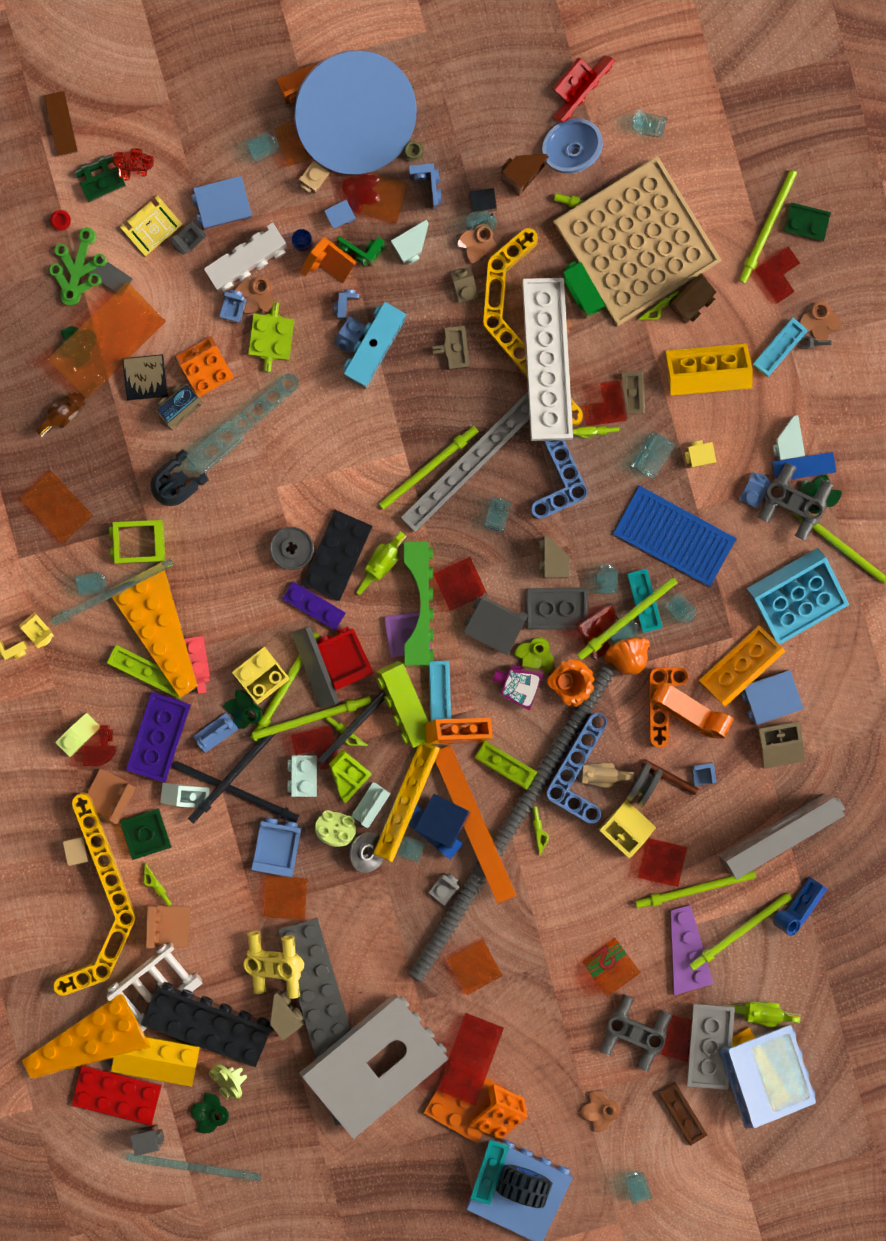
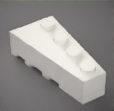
M274 223L267 226L269 229L267 232L256 233L249 240L248 244L245 242L238 245L232 250V254L229 255L227 253L204 268L218 292L220 290L223 292L229 290L234 286L233 282L236 280H245L255 268L260 270L269 264L267 261L271 258L278 259L286 253V242Z

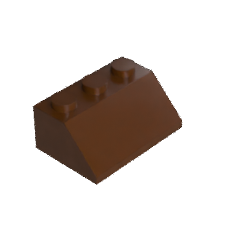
M547 154L516 156L513 160L509 158L502 166L501 181L520 196L546 166L549 156Z

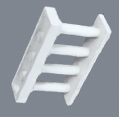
M171 942L167 945L164 943L156 949L157 953L119 984L115 982L107 989L108 992L106 994L109 1001L119 994L124 995L142 1031L147 1029V1027L141 1026L144 1014L136 1009L122 991L132 984L149 1004L152 994L138 978L148 971L157 982L162 984L163 982H168L154 966L164 958L182 979L183 984L176 989L181 991L188 989L193 992L203 984L202 978L197 972L193 976L188 974L170 953L174 950Z

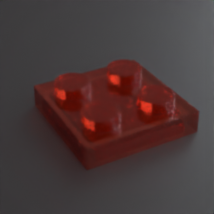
M471 557L433 574L450 611L476 600L477 597H482L484 593L487 594Z
M648 838L638 878L678 887L687 846Z

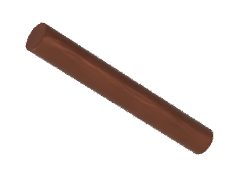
M646 759L642 762V767L647 761L652 764L651 772L654 773L658 768L663 771L662 778L696 795L699 789L696 786Z

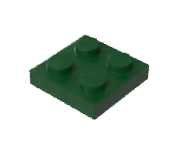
M159 808L120 821L132 860L172 848Z

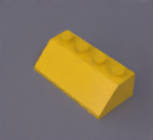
M747 343L666 351L667 375L671 396L752 389L753 369Z
M145 1036L151 1048L136 1050L132 1053L121 1054L113 1058L111 1072L192 1087L200 1047Z

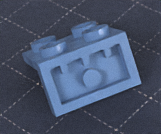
M434 163L409 166L410 179H414V182L427 181L426 178L430 177L433 210L438 209V204H441V190L436 189V184H439L440 181L439 169H434Z

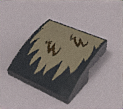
M163 354L122 358L127 401L168 397Z

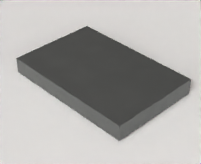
M526 588L527 629H588V588Z

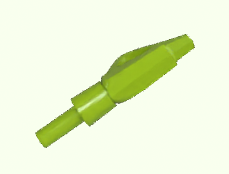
M676 290L667 298L664 297L638 320H658L661 317V310L671 304L670 301L680 294L679 291ZM657 312L656 317H649L651 313Z
M606 426L573 429V434L583 438L619 432V427L607 428Z
M331 717L326 719L341 734L347 728L341 722L339 724ZM352 734L345 741V744L348 746H368L355 734ZM349 738L355 739L357 743H350L348 740Z
M534 806L532 808L534 816L532 822L540 856L549 840V835L542 830V821L539 819L538 808ZM542 835L545 836V842L543 845L541 843Z
M145 863L144 884L147 887L154 888L158 897H162L167 907L171 906L172 903L166 896L165 889L160 885L147 863ZM147 875L150 876L151 883L147 882Z

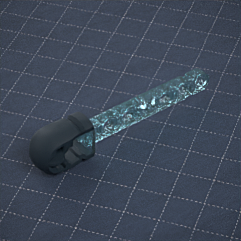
M293 374L284 375L275 383L274 387H270L231 422L228 423L226 421L189 454L183 449L176 454L175 459H170L153 475L150 483L153 497L165 506H176L187 500L198 490V485H204L209 481L205 473L243 441L242 437L283 402L284 397L288 398L298 389L299 382L297 377ZM292 378L295 381V387L286 389L283 385L285 379ZM273 391L280 395L279 401L275 403L270 402L268 399L269 393ZM256 405L263 406V415H254L253 407ZM249 412L256 421L252 422L250 419L247 422L248 427L246 429L244 427L239 428L238 420L244 421L247 419L248 415L246 413ZM228 431L233 434V440L230 443H225L221 439L224 432ZM209 445L217 447L218 452L215 456L207 455L206 448ZM184 459H187L190 463L187 467L192 472L198 471L200 476L198 478L195 477L192 483L184 489L185 480L188 477L182 470L178 473L173 472V477L169 481L167 479L170 477V472L176 466L179 467ZM180 485L183 486L179 488V494L173 497L177 493L176 488Z

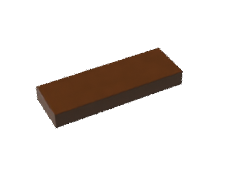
M61 91L44 95L57 156L78 152L65 92Z
M676 1082L658 1092L690 1146L707 1136L706 1131Z

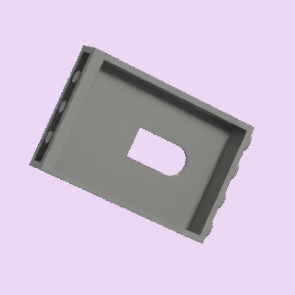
M823 794L719 855V858L727 872L735 879H738L844 817L843 810H845V807L840 799Z
M395 993L300 1072L303 1079L353 1139L449 1059L445 1055L447 1050L441 1042L436 1044L432 1039L435 1036L428 1027L425 1029L422 1027L420 1016L415 1011L411 1013L407 1008L410 1004L403 996L398 997ZM392 1041H402L406 1046L405 1056L378 1078L367 1062Z

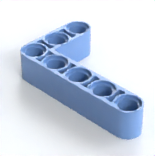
M556 440L555 442L543 441L565 488L536 501L532 505L531 513L536 519H544L582 501L587 496V488L565 440ZM557 450H563L566 453V458L563 461L555 458ZM565 469H573L575 473L573 479L569 480L564 477L563 472ZM574 487L582 488L583 496L581 498H575L572 495ZM557 495L562 496L565 500L564 505L561 507H557L553 502L554 497ZM537 504H543L546 507L544 515L536 514L535 506Z
M600 712L590 715L547 789V796L550 801L588 823L598 822L601 817V811L596 804L570 790V787L607 725L606 717ZM600 716L603 718L604 722L601 727H594L592 725L594 717ZM590 734L593 737V742L590 745H584L581 741L583 735ZM574 752H580L583 755V759L581 762L575 763L571 760V755ZM566 769L572 772V778L567 781L563 780L560 776L561 772ZM552 788H560L562 795L559 798H553L550 795ZM571 798H577L580 801V805L575 809L568 806V801ZM589 808H594L598 814L596 818L589 819L586 816V811Z

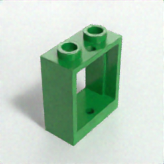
M574 261L565 266L561 277L564 278V282L584 318L587 319L603 310L605 303L582 262L576 264Z

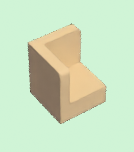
M84 836L63 841L69 866L90 861Z

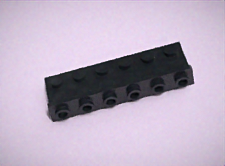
M157 982L141 1021V1026L256 1067L268 1036L274 1030L270 1025L271 1021L266 1018L259 1017L257 1019L251 1017L252 1014L247 1011L240 1010L238 1012L232 1010V1007L228 1004H216L209 997H197L188 989L178 990L169 982H163V984Z

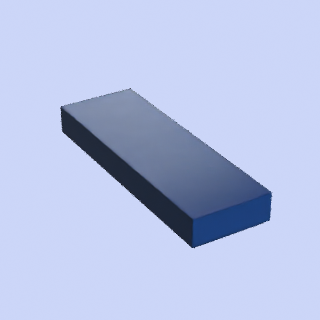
M833 452L772 462L774 479L778 478L785 462L797 468L791 480L836 473Z

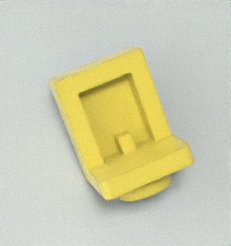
M35 612L19 625L38 649L41 646H46L54 636L50 628Z
M0 640V658L4 657L5 660H9L12 657L16 660L26 655L25 650L29 649L27 643L22 641L6 650L3 642Z

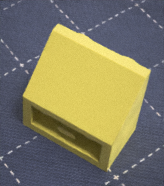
M263 647L232 672L257 705L290 680L266 647Z
M627 799L599 827V830L629 859L656 829Z

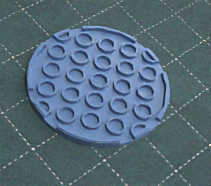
M348 50L322 60L304 78L295 99L294 122L302 145L317 162L339 173L364 174L389 164L405 148L415 127L416 99L409 80L392 61L370 51Z

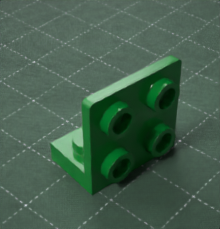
M341 236L337 238L339 249L347 254H354L356 261L365 267L367 264L372 267L385 248V241L377 237L376 240L372 239L367 245L366 254Z

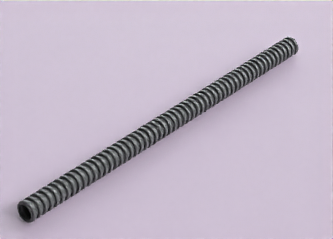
M599 666L600 670L596 671L597 675L592 683L594 690L590 697L584 700L582 704L576 706L575 709H572L573 713L572 715L569 714V720L565 721V726L562 725L561 728L563 729L558 732L559 736H555L556 740L555 742L552 741V747L548 748L549 752H545V758L541 759L542 763H539V768L535 769L537 774L528 789L521 791L522 795L517 797L519 800L514 802L515 806L510 808L512 811L507 813V818H504V824L501 823V828L497 829V835L494 834L493 842L501 857L503 856L502 852L506 851L505 847L510 845L509 841L513 840V834L516 835V830L520 829V823L523 824V818L526 819V814L530 813V807L533 808V802L537 801V796L540 797L541 794L539 793L544 790L543 786H546L547 780L551 779L550 775L554 774L553 770L558 768L557 764L561 763L560 759L564 758L563 754L568 752L567 748L571 747L570 743L575 741L573 738L578 736L577 732L581 731L580 727L585 725L583 722L588 720V714L591 715L590 711L595 709L594 705L598 704V698L601 699V694L605 693L604 689L605 687L608 688V682H612V676L615 677L614 672L605 666ZM479 861L476 863L477 867L473 868L474 872H470V878L466 879L467 883L463 884V889L459 890L460 894L456 895L457 899H454L452 901L453 905L449 906L450 910L446 911L447 915L442 917L443 921L439 922L440 926L435 928L437 931L432 933L433 937L429 938L430 942L425 944L426 948L422 949L423 953L419 954L420 958L415 960L416 964L412 965V971L409 970L408 972L411 977L419 982L425 981L424 977L428 976L427 972L431 971L430 967L435 965L434 961L438 960V954L441 955V950L445 949V943L448 944L449 942L448 938L451 939V934L455 933V927L458 928L459 926L458 922L462 921V916L465 917V911L469 910L468 906L472 905V900L476 899L475 895L479 894L478 890L482 889V884L486 883V876Z

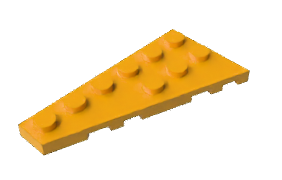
M160 562L111 597L179 697L182 698L198 687L171 594L164 563Z
M119 994L23 1059L22 1062L30 1078L36 1079L58 1071L73 1069L80 1065L99 1062L121 1054H128L151 1047L124 995Z

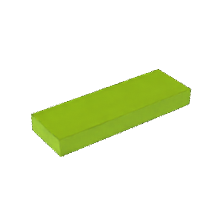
M487 741L483 742L474 757L525 789H528L537 774V771Z

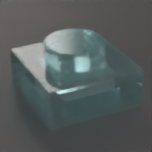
M406 836L399 856L419 862L425 842Z

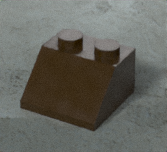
M700 273L672 301L669 307L685 323L689 320L693 323L701 315L699 310L703 306L708 308L715 300L713 296L716 294V291L704 275Z

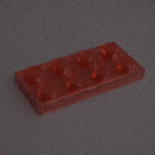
M465 1013L436 1091L475 1106L504 1027Z

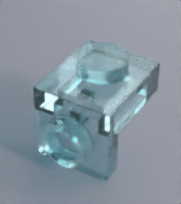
M637 110L632 121L633 130L641 135L662 138L667 118Z
M488 210L480 214L479 212H473L467 216L468 220L465 221V225L468 230L487 222L492 231H496L495 225L498 222L494 214H489Z
M492 498L483 528L503 533L512 503L503 498Z
M680 592L664 606L682 624L685 621L690 623L697 615L695 613L697 608Z

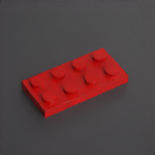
M82 1065L72 1106L152 1126L162 1084Z

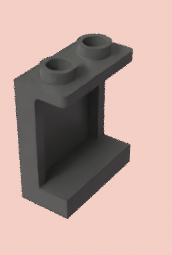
M484 593L482 598L477 597L472 607L476 609L474 614H468L463 624L467 626L464 633L508 655L528 614L522 611L520 614H517L488 599V594Z

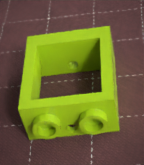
M163 520L113 522V527H109V536L114 542V547H110L111 560H114L115 564L166 562ZM154 526L156 556L120 558V527Z

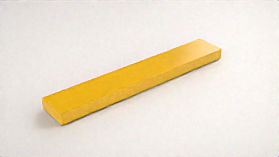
M427 742L418 745L376 845L374 855L393 862L440 750L439 747L427 744Z

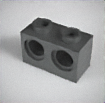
M158 1124L135 1129L130 1135L135 1156L159 1151L163 1141H165L163 1130L158 1128Z

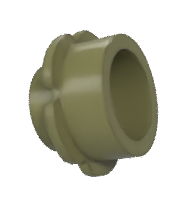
M409 141L403 149L404 155L410 161L419 160L423 156V146L419 142Z

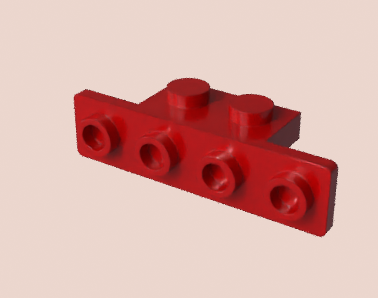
M605 55L592 69L578 57L552 88L565 101L553 118L561 123L570 119L574 109L585 101L586 95L590 90L597 87L599 80L611 70L615 60Z

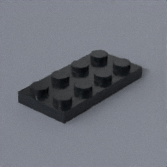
M335 509L302 585L340 601L373 526Z

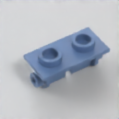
M225 713L193 737L199 747L206 753L237 731L238 727L230 716Z

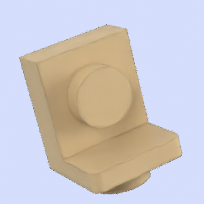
M312 161L305 173L299 178L300 187L308 193L311 191L317 193L330 172L315 161Z

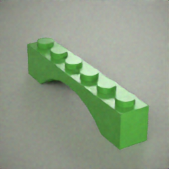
M404 542V565L417 584L421 603L417 626L405 643V667H429V662H434L433 649H429V641H433V629H429V621H433V608H429V600H433V588H429V580H433V567H429V559H433V547H429V542Z

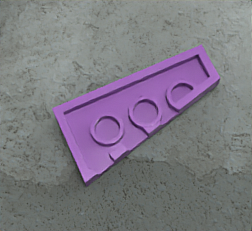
M691 905L670 910L674 995L714 984L707 962L694 971L689 966L704 951Z

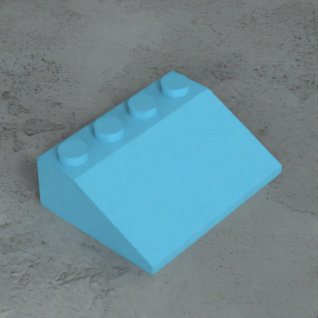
M819 548L814 549L747 588L756 608L775 641L779 644L786 642L849 605L826 556Z

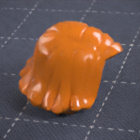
M639 637L622 639L609 647L604 659L606 662L612 663L623 675L639 674L647 665V652L650 642L648 639Z
M570 658L567 661L561 662L560 666L551 673L547 683L562 698L564 704L568 706L572 704L575 707L590 697L594 690L592 683L595 679L592 676V670H589L585 663H582L581 660Z

